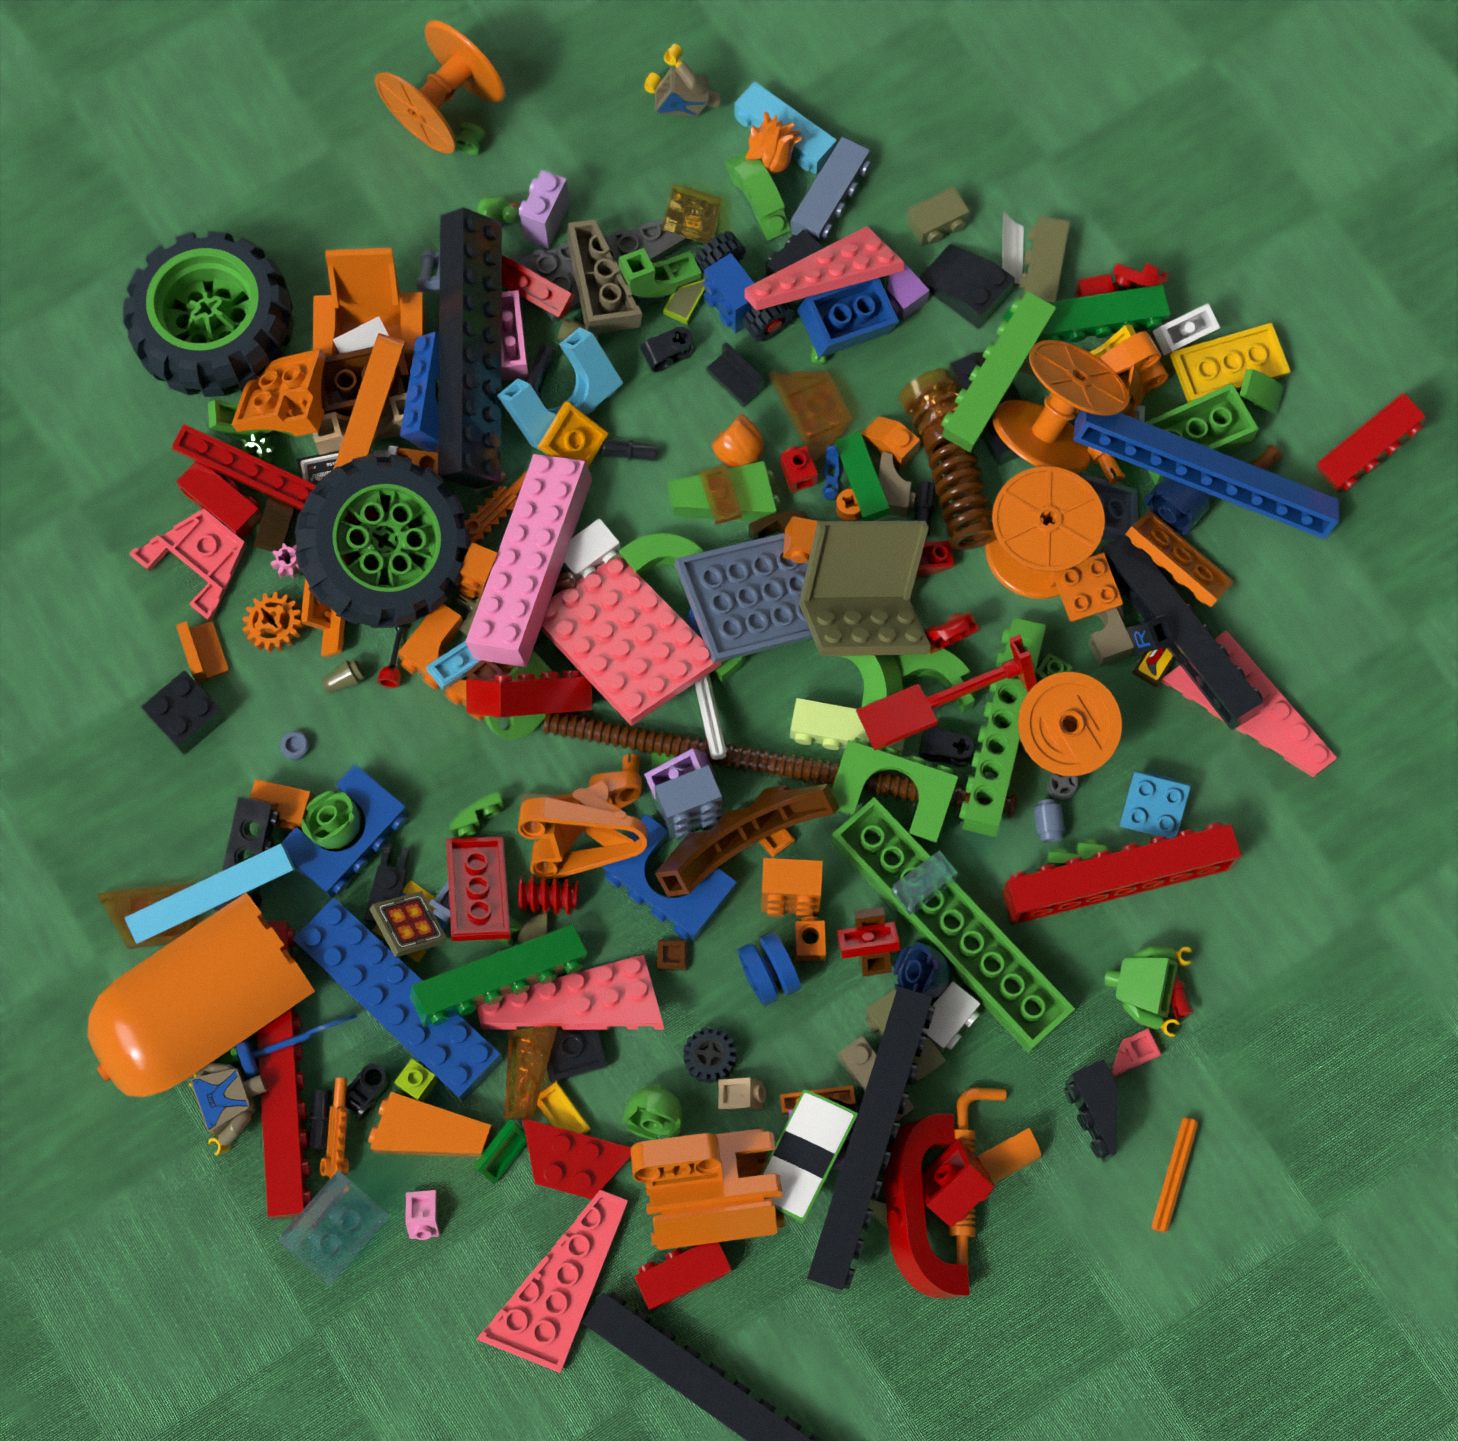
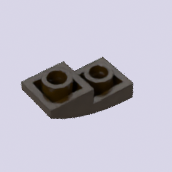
M269 496L254 547L271 552L281 549L282 544L286 541L295 507Z

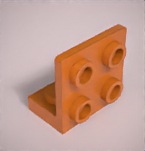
M1104 553L1089 557L1070 569L1050 572L1046 577L1050 588L1057 586L1070 622L1120 607L1123 604Z

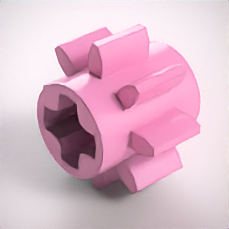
M284 543L281 549L273 551L276 560L272 561L271 565L273 569H279L278 574L280 578L288 575L295 579V575L299 572L295 555L297 545L291 548L287 547ZM287 559H291V563L287 564Z

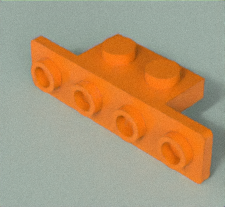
M352 553L342 556L347 566L352 564ZM305 578L301 624L323 630L322 657L328 658L340 654L344 646L343 636L346 620L336 616V612L324 603L320 604L308 589L310 586Z

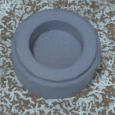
M291 731L281 739L280 748L287 759L298 761L307 756L310 750V743L303 733Z

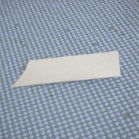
M1003 210L1002 269L1015 277L1014 283L1020 284L1023 272L1024 226L1016 223Z

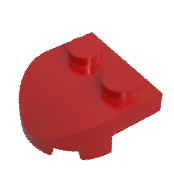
M1116 263L1112 277L1116 278V284L1130 289L1131 284L1140 288L1163 285L1168 282L1171 274L1163 271L1160 276L1158 275L1159 269L1148 263L1145 264L1142 273Z
M971 611L964 614H955L947 622L939 626H930L924 630L931 645L930 654L981 631Z

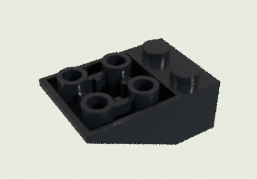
M1102 1059L1072 1073L1066 1080V1088L1063 1090L1068 1102L1071 1105L1075 1104L1079 1112L1077 1120L1084 1132L1088 1130L1093 1140L1090 1142V1146L1097 1159L1101 1158L1103 1163H1107L1116 1155L1117 1085L1105 1060Z

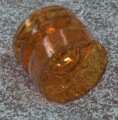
M938 368L920 375L906 385L898 395V401L908 416H914L912 418V425L917 429L921 439L930 430L941 426L948 411L954 413L959 405L955 403V400L960 392H954L956 384L945 368Z

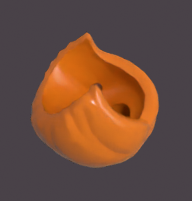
M743 413L734 420L725 432H720L711 443L716 457L731 468L756 463L763 453L764 445L761 432Z

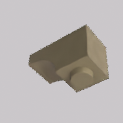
M882 452L878 479L891 511L889 515L906 517L907 509H913L915 492H910L911 482L903 480L896 472L893 465V454Z

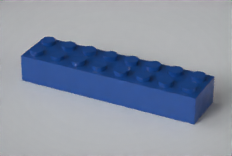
M335 898L293 938V941L420 1063L436 1075L438 1080L462 1102L504 1060L501 1054L459 1014L449 1017V1020L441 1025L433 1026L431 1024L423 1027L410 998L412 985L422 980L398 957H394L392 951Z

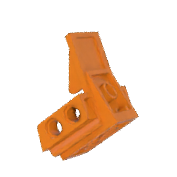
M392 248L325 250L331 295L314 296L313 350L321 349L326 357L340 354L333 339L379 316L390 337L405 341L399 366L402 377L410 376L416 338L426 335V310L423 293L400 292Z

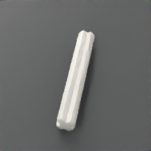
M707 674L695 683L710 755L713 760H718L726 757V747L710 676Z

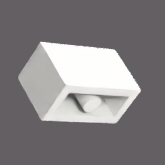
M1208 303L1158 327L1152 332L1165 356L1216 331L1220 326Z
M599 518L570 539L562 566L567 572H572L575 575L576 581L582 577L586 578L597 571L595 568L603 563L607 564L619 556V550H621L620 543Z
M952 982L934 1003L933 1006L936 1008L929 1030L923 1028L921 1033L927 1035V1038L931 1039L941 1053L946 1047L952 1050L962 1037L958 1034L964 1025L970 1028L980 1015L977 1012L980 1003L955 982Z

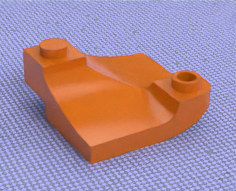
M317 349L278 358L272 361L270 365L268 364L257 375L258 379L249 380L243 389L232 422L237 432L246 430H277L292 433L295 437L318 432L325 412L322 409L321 380L326 358L323 351Z

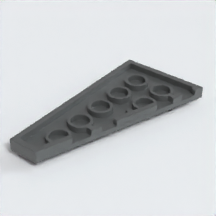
M665 219L642 224L640 228L628 231L622 229L615 231V234L603 236L610 248L609 252L618 266L620 256L642 248L645 249L653 263L687 243L688 237L663 229ZM568 243L560 244L558 248L543 251V249L533 251V254L519 257V255L510 257L511 260L576 295L566 315L581 306ZM545 310V312L548 314L552 322H555L558 319H560L559 317Z

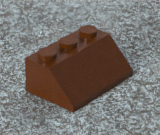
M373 347L325 358L321 380V399L325 414L337 412L341 415L351 416ZM398 366L389 397L406 393L400 366Z

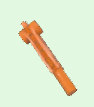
M527 471L508 489L505 486L503 488L499 486L497 491H492L493 498H485V506L477 505L478 512L470 513V519L464 520L465 527L470 530V542L484 541L483 534L492 533L491 526H499L498 519L507 518L506 511L514 510L517 495L520 493Z
M335 1077L333 1106H330L326 1158H322L320 1162L321 1175L330 1177L331 1183L340 1180V1176H346L349 1170L348 1159L344 1158L348 1108H345L346 1077Z

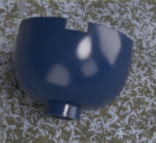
M916 942L913 946L904 947L894 965L893 974L898 975V984H895V988L897 990L899 986L931 996L932 1000L943 994L949 983L950 966L947 958L939 949L928 944Z

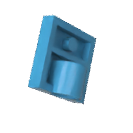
M1134 770L1119 826L1159 837L1166 836V839L1176 838L1191 787L1190 784L1175 781L1173 778L1162 774H1148Z

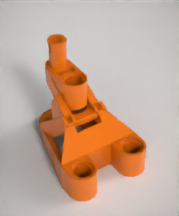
M1146 331L1134 334L1099 357L1117 374L1128 370V373L1119 376L1129 394V403L1120 413L1135 418L1137 408L1140 406L1145 395L1161 386L1168 379V374L1160 362L1161 354ZM1133 397V402H1132V405H1131V403H1130V398ZM1076 408L1073 414L1078 415L1081 410ZM1088 447L1087 451L1091 456V460L1095 465H1100L1110 485L1117 484L1113 473L1116 474L1119 481L1125 478V474L1122 472L1114 456Z
M629 754L624 755L621 772L593 775L589 779V785L586 789L579 788L573 793L531 798L522 802L519 813L518 832L524 838L539 839L534 843L532 849L530 871L533 875L541 879L542 877L546 879L562 878L635 857L645 850L648 838L646 825L638 818L628 816L621 810V808L636 801L641 794L642 778L639 775L640 757L638 755L631 754V762H629ZM614 829L634 832L640 839L634 842ZM582 831L604 846L568 852Z

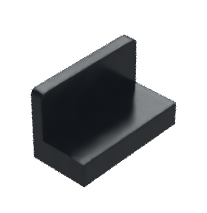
M727 342L722 345V354L706 367V372L744 408L763 392V377Z

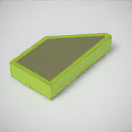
M705 280L676 288V293L671 295L663 310V314L688 325L703 294H705V287L703 285Z

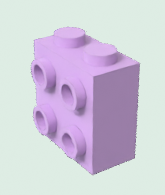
M541 170L538 178L532 180L529 189L530 195L527 201H522L518 215L521 217L524 240L549 249L570 206L567 179Z

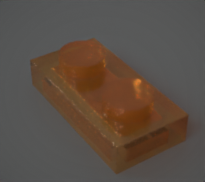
M726 464L700 471L699 477L715 525L742 518Z

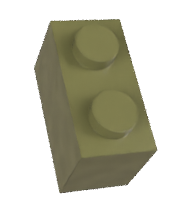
M953 186L908 208L906 223L922 247L928 243L934 244L940 241L944 235L950 232L956 233L961 231L968 224L970 211Z

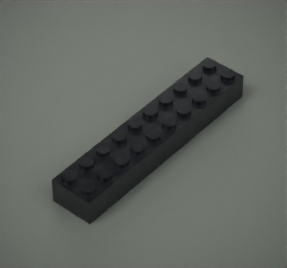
M465 207L440 215L438 475L444 480L474 489H481L501 483V400L497 395L501 393L502 223Z
M897 987L806 1284L841 1295L843 1288L849 1290L855 1273V1269L850 1268L852 1258L859 1259L864 1239L859 1238L861 1229L867 1231L874 1210L869 1209L868 1206L870 1200L876 1201L883 1180L877 1179L879 1171L885 1172L892 1152L887 1150L886 1147L888 1142L894 1143L900 1122L896 1121L895 1118L897 1113L903 1115L909 1093L904 1091L905 1085H912L918 1064L913 1063L914 1056L920 1058L927 1035L921 1033L923 1028L929 1030L936 1008L930 1006L931 996Z

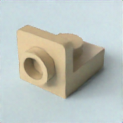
M754 1078L719 1080V1110H763V1102L766 1099L763 1081Z

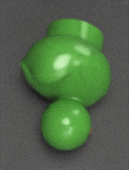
M486 196L478 205L479 214L499 221L502 225L505 222L514 224L520 219L518 215L519 204L516 202L510 204L504 197Z

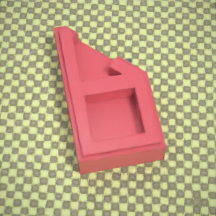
M1149 1028L1121 1041L1111 1070L1113 1078L1162 1055Z

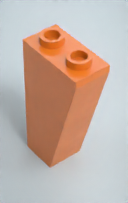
M391 1092L389 1098H384L381 1103L379 1115H382L378 1127L374 1126L372 1128L368 1142L371 1143L370 1149L378 1154L480 1157L487 1149L494 1129L489 1124Z

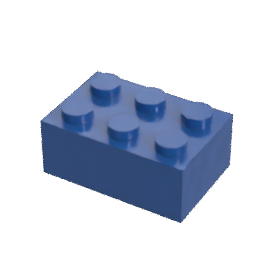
M879 278L806 297L797 309L819 358L887 335L899 322Z

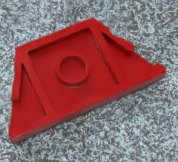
M524 1118L523 1124L534 1183L536 1185L593 1199L631 1157V1147Z

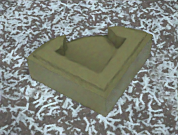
M538 915L526 922L519 933L518 944L548 934V915Z

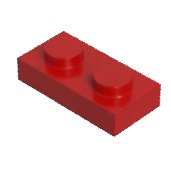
M895 922L837 930L842 959L900 950Z

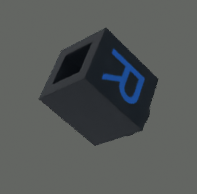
M1168 614L1147 618L1127 627L1136 654L1157 650L1177 641Z

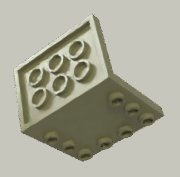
M817 521L799 605L820 656L912 655L929 653L931 645L910 602L929 528L926 521Z

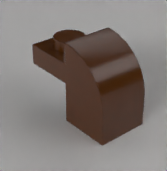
M883 907L854 911V928L885 923ZM890 952L859 956L863 977L892 973Z

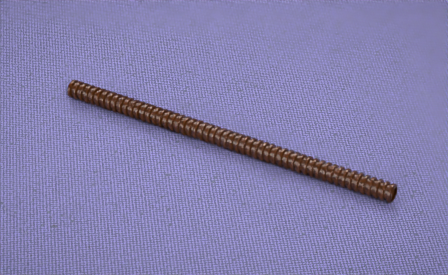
M562 713L546 714L543 726L545 735L553 733V736L557 737L560 734L562 738L570 736L572 740L577 737L579 741L587 739L588 743L596 741V744L600 745L601 742H604L605 746L614 744V747L617 748L620 745L622 749L631 747L632 751H635L636 748L640 749V752L648 750L649 754L657 752L659 756L664 753L666 757L674 755L675 758L693 748L705 752L711 765L718 763V766L722 767L724 764L727 765V768L735 766L736 770L744 768V771L748 772L751 769L753 773L762 771L761 774L763 775L767 772L770 773V776L778 774L779 778L788 776L790 780L792 777H795L797 781L805 779V782L809 783L811 780L814 781V784H818V782L831 784V787H833L840 765L839 762H836L835 765L831 764V761L823 763L822 759H818V762L813 761L811 757L809 760H806L805 756L796 758L795 754H792L791 757L787 756V753L779 755L778 751L770 753V750L767 749L765 752L761 751V748L752 750L751 746L748 749L744 748V745L735 747V743L726 745V742H724L726 757L713 760L710 755L707 738L704 741L700 740V737L692 739L691 735H688L686 738L680 733L678 736H675L674 732L666 734L662 730L659 733L657 729L648 731L647 727H644L642 730L639 726L632 728L630 724L622 726L620 722L615 725L613 721L605 723L603 719L600 722L596 718L588 720L587 716L579 718V715L575 714L574 717H571L570 713L562 715ZM880 771L871 776L863 787L867 794L875 792V795L879 796L882 793L884 797L893 795V799H897L898 796L902 797L901 800L904 801L906 798H909L910 802L919 800L914 782L907 775L901 777L899 773H897V776H894L892 772L883 774V771ZM962 785L955 787L948 809L950 806H953L954 810L961 808L963 801L969 802L971 793L965 792L966 789L962 788ZM1011 794V797L1006 795L1001 818L1007 816V819L1011 820L1014 816L1017 799L1015 795ZM986 798L977 799L983 805L990 804V801Z

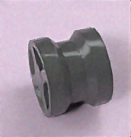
M1052 774L1047 784L1049 796L1059 802L1069 800L1076 791L1078 779L1076 776Z

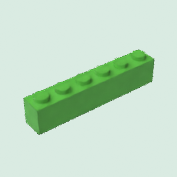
M1029 291L1026 292L1023 299L1017 297L1010 309V312L1013 313L1009 322L1004 319L996 332L1000 336L996 344L989 343L982 356L986 358L982 367L976 365L969 377V380L972 381L968 390L962 388L955 400V403L959 404L954 413L948 411L942 421L941 426L945 427L942 437L968 452L972 451L1029 356L1032 347L1036 344L1056 309L1055 306Z

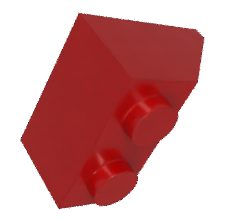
M959 1138L921 1173L923 1197L926 1206L951 1228L957 1222L963 1221L968 1216L970 1210L978 1202L987 1199L992 1189L995 1188L989 1173Z

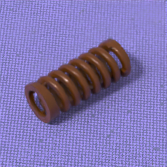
M939 426L927 432L922 437L925 453L929 457L928 465L933 471L932 480L937 484L935 491L940 497L939 506L944 511L942 518L948 524L946 533L951 538L950 547L953 550L963 551L985 546L997 538L993 522L989 521L992 518L993 511L985 507L990 499L986 494H981L986 489V484L978 480L982 476V470L974 467L979 461L977 455L971 454L975 446L971 452H968L951 441L946 440V438L942 437L945 427ZM950 500H956L952 504L949 503ZM963 540H975L974 542L963 543Z

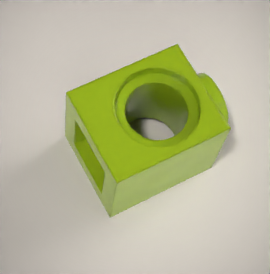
M411 1059L394 1083L408 1096L424 1103L439 1080L436 1075Z

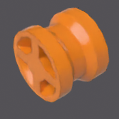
M852 489L841 491L836 500V514L842 521H856L862 516Z

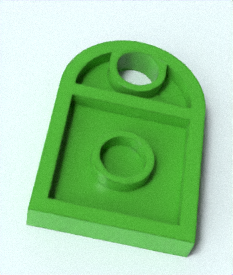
M532 651L527 668L514 666L507 675L518 677V673H535V676H541V672L552 670ZM546 714L509 717V724L504 729L498 726L499 717L485 716L489 728L496 735L516 740L532 733L543 721Z

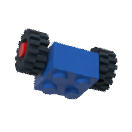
M725 231L724 234L719 233L717 238L712 237L710 239L711 242H706L703 245L704 248L699 249V254L695 256L698 267L704 273L705 281L703 285L705 287V294L703 296L705 301L711 308L715 307L723 325L726 328L730 327L735 334L746 328L756 342L767 341L768 337L770 339L773 338L775 333L779 334L783 327H787V322L793 319L794 310L788 303H783L756 311L745 299V288L754 284L739 261L745 257V247L732 231Z

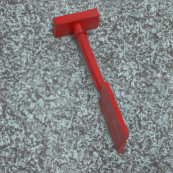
M1020 634L1009 638L1014 659L1002 663L1001 667L929 697H925L920 685L916 684L857 709L856 713L874 751L937 725L938 721L932 711L933 708L1005 678L1011 679L1018 676L1026 691L1029 692L1037 684L1031 654L1029 651L1025 652Z

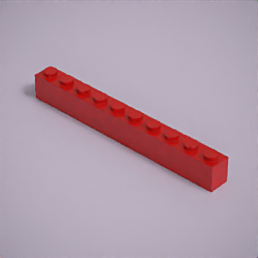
M286 920L267 922L285 945L280 949L281 952L286 949L292 959L298 964L297 957L292 955V946H296V943L293 941V938L296 936L295 929H291ZM296 1005L257 1031L258 1050L297 1036V1032L302 1030L300 1014H296ZM297 1043L259 1057V1073L262 1075L267 1087V1091L261 1093L267 1215L272 1220L308 1216V1208H312L313 1205L312 1192L307 1190L306 1178L311 1177L309 1160H305L304 1152L305 1148H309V1137L307 1130L303 1131V1119H307V1106L305 1101H301V1090L305 1089L304 1072L299 1070V1061L303 1060L304 1057L302 1043Z

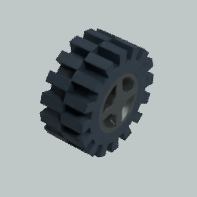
M707 1027L703 1028L700 1032L697 1030L692 1037L687 1039V1044L683 1050L685 1067L692 1077L694 1076L700 1082L706 1081V1083L712 1084L713 1081L719 1082L722 1078H727L730 1075L731 1070L735 1067L736 1048L733 1040L727 1036V1033L718 1031V1028L708 1029Z

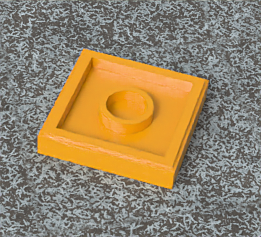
M564 402L537 448L547 456L585 461L587 467H589L609 433L570 402Z

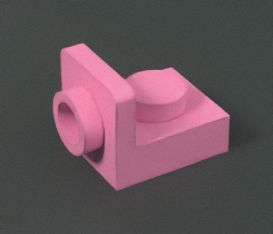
M436 1190L406 1193V1227L410 1239L426 1240L430 1237L439 1236Z

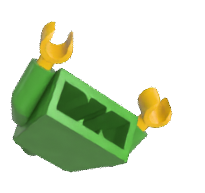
M1149 946L1134 953L1132 958H1125L1122 961L1121 971L1108 969L1105 974V985L1117 988L1116 999L1123 1001V1009L1137 1023L1155 1030L1161 1028L1165 1035L1174 1037L1176 1036L1175 1034L1167 1031V1025L1171 1022L1180 1025L1179 1022L1170 1018L1163 1020V1017L1168 1018L1178 965L1187 966L1192 963V961L1182 960L1181 953H1191L1192 950L1189 947H1183L1175 951L1174 948Z

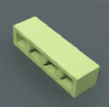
M796 698L790 729V738L795 739V742L803 745H810L811 742L823 744L824 748L830 750H838L839 747L846 748L848 740L855 741L856 737L870 742L856 713L857 709ZM905 738L885 747L899 751L898 757H901Z

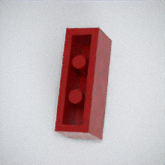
M195 461L176 481L181 493L199 508L208 511L243 540L261 521L262 515L259 511L261 506L251 496L248 495L245 498L239 493L241 489L232 480L228 479L225 481L219 476L220 472Z
M719 1242L694 1245V1248L685 1252L679 1248L665 1255L667 1260L658 1265L652 1261L639 1267V1274L634 1277L651 1312L732 1273V1270Z

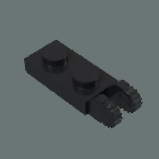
M385 844L366 909L365 921L376 923L370 911L373 904L402 896L407 877L406 868L410 856V848H402L399 855L398 868L389 866L393 854V845Z

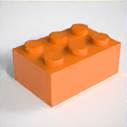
M764 858L761 912H767V916L783 917L784 913L796 914L797 918L819 915L823 861Z

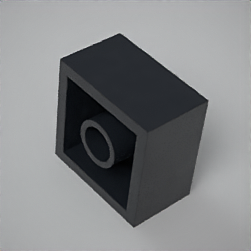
M185 670L141 706L146 715L183 756L227 720L222 710Z

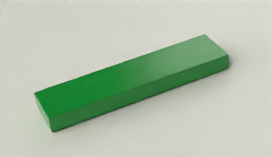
M858 431L836 440V447L839 448V455L864 521H874L891 514L861 432Z

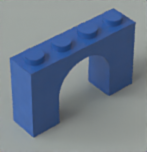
M436 331L416 338L400 436L427 452L438 453L439 406L435 396V385L437 378H439V333Z
M356 764L339 780L336 786L339 792L346 793L365 815L366 824L361 839L347 850L333 852L319 847L301 830L295 827L281 842L284 844L293 865L330 898L335 894H341L346 889L350 877L355 872L357 874L360 873L369 862L367 859L374 851L379 852L388 842L387 837L394 830H400L407 822V816L409 815L402 803Z
M645 814L640 821L648 829L647 847L641 854L635 857L604 865L605 879L617 889L622 886L629 892L627 896L639 906L642 903L652 909L650 914L658 921L664 923L666 920L674 926L673 931L684 940H687L689 937L695 942L737 889V882L717 867L690 894L679 898H668L657 894L646 881V869L652 858L668 840L669 834L666 828ZM630 832L627 836L634 842L640 839L634 832Z

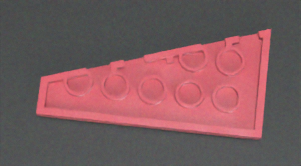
M644 954L558 977L547 984L537 983L521 994L515 995L511 993L503 996V999L495 1004L487 1005L485 1003L477 1006L482 1030H517L520 1026H535L536 1030H547V1026H562L563 1030H608L611 1026H626L627 1030H638L639 1026H653L654 1030H665Z

